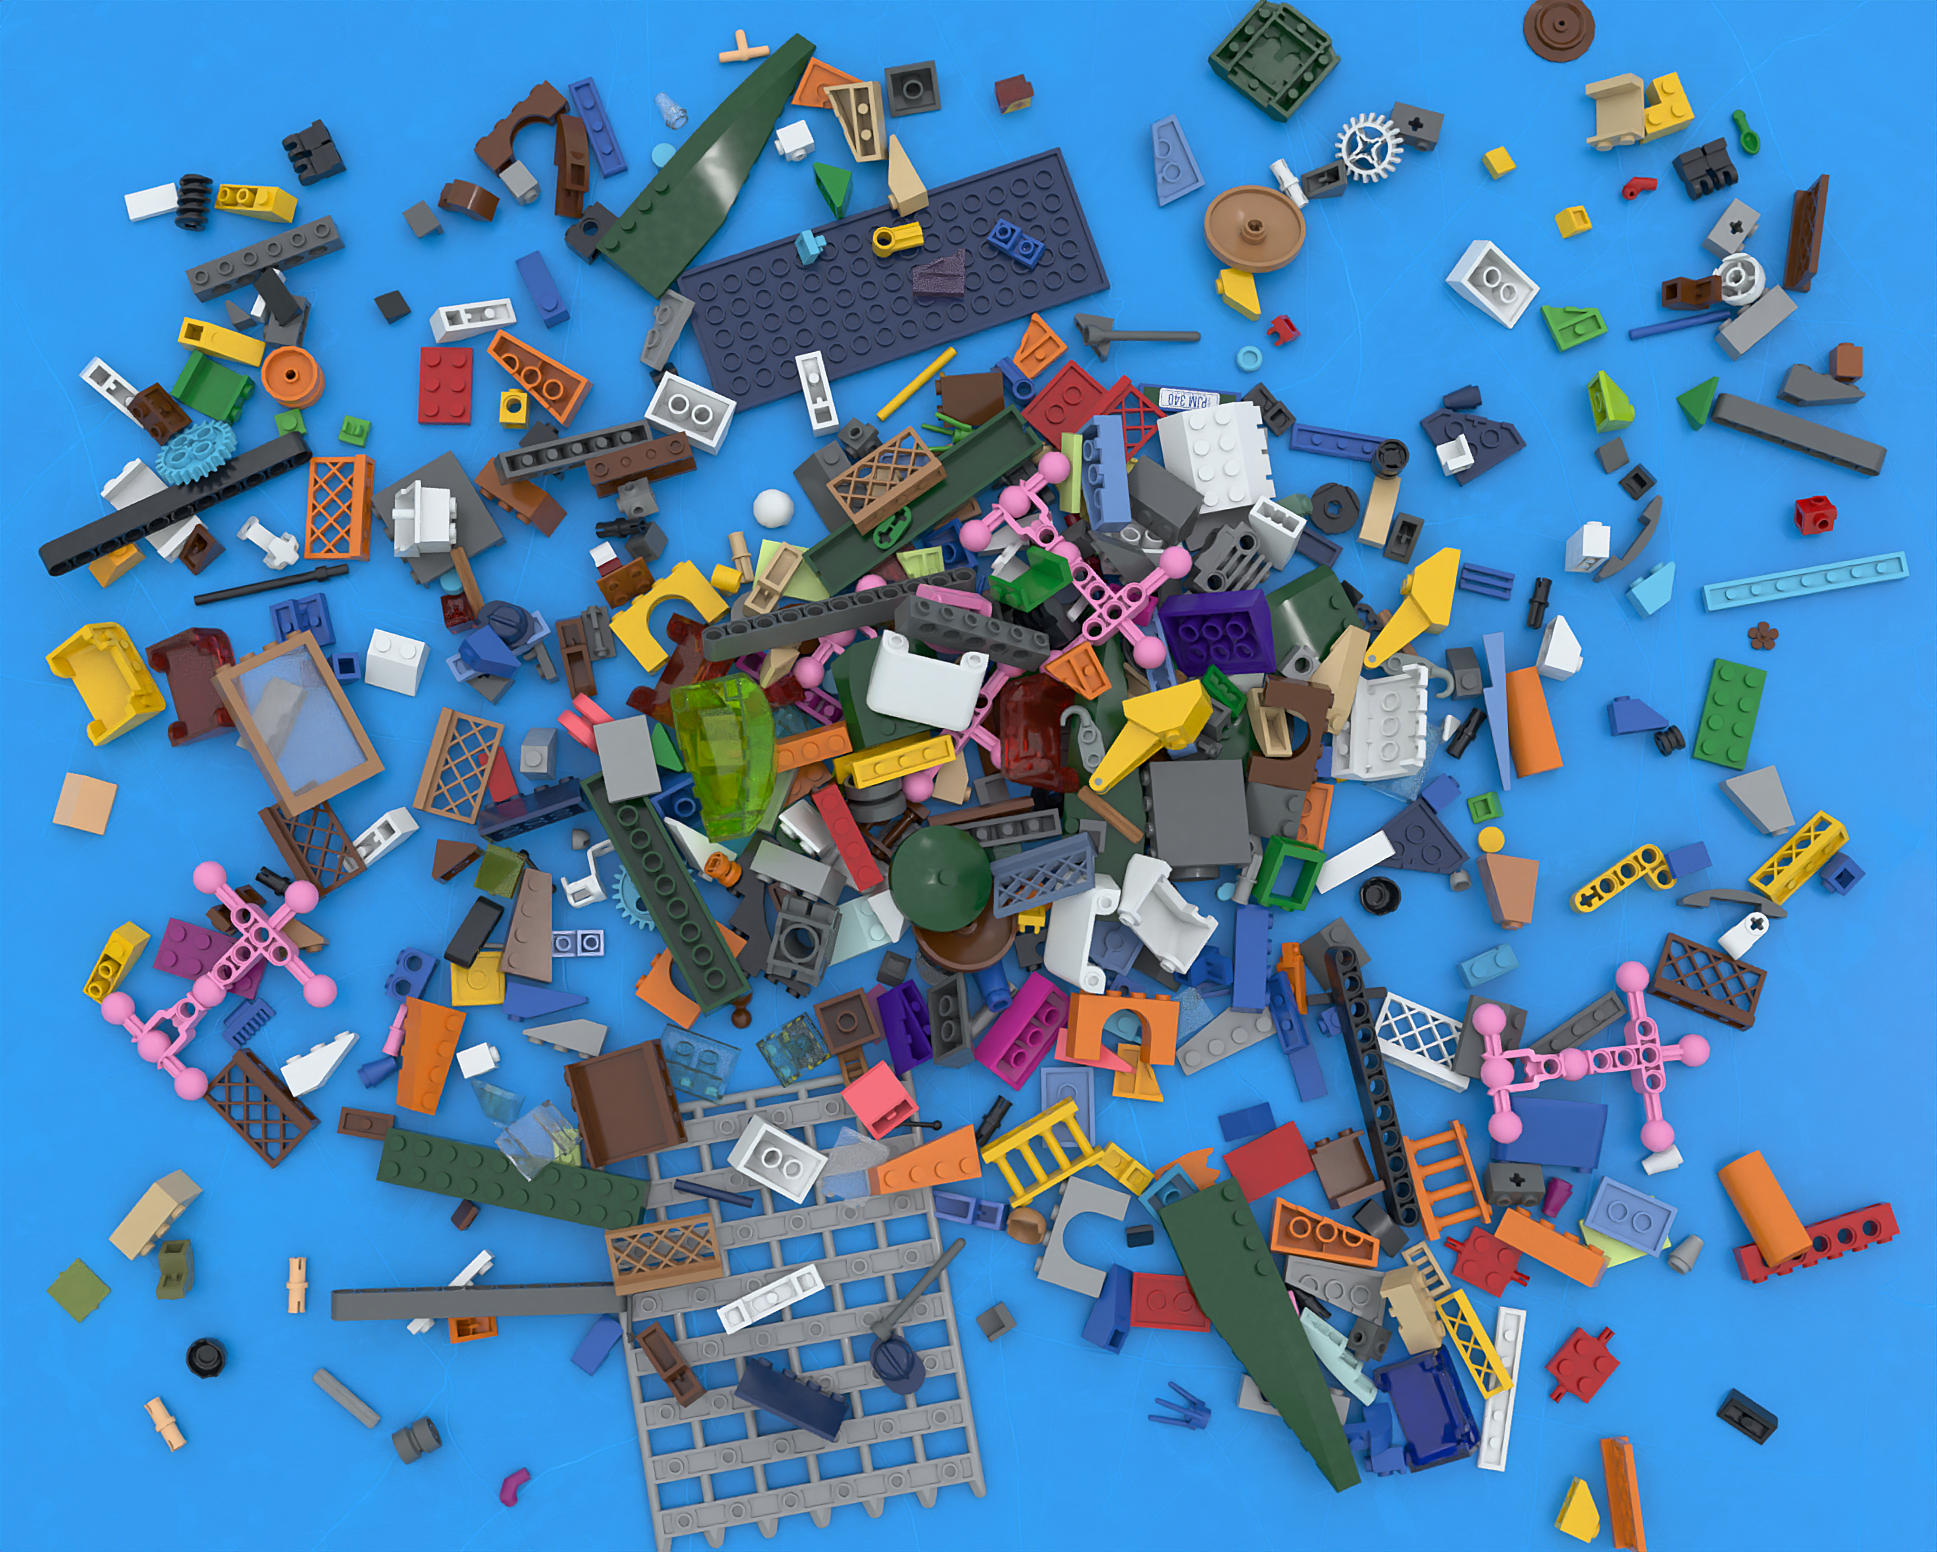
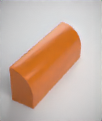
M1533 666L1506 673L1508 741L1517 778L1520 779L1561 768L1563 763L1537 667Z
M1759 1150L1733 1161L1717 1173L1770 1268L1809 1251L1813 1243Z

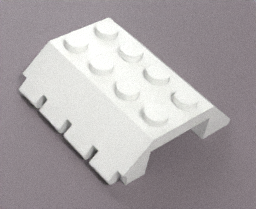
M1253 401L1232 402L1194 409L1157 420L1165 469L1205 496L1198 517L1203 514L1246 506L1254 507L1261 495L1269 500L1276 497L1273 479H1266V476L1272 475L1268 454H1262V450L1267 449L1264 429H1257V425L1263 424L1260 406H1253Z
M1418 664L1405 665L1402 667V671L1407 674L1367 680L1362 676L1359 677L1351 712L1339 735L1333 734L1331 776L1333 778L1370 782L1416 775L1423 767V761L1426 758V741L1424 740L1427 716L1424 715L1427 711V690L1425 688L1428 686V668L1426 666Z

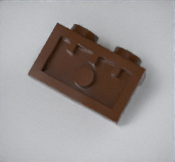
M158 382L138 393L127 406L133 417L140 422L160 446L165 445L172 436L184 430L193 422Z

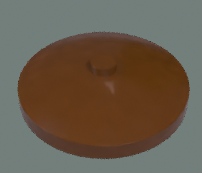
M992 878L991 893L985 908L974 921L965 927L948 932H931L921 929L912 923L911 925L916 943L933 963L953 972L975 973L994 966L1007 954L1017 933L1018 919L1017 913L996 919L994 916V879ZM1009 898L1002 905V908L1009 906L1013 900Z

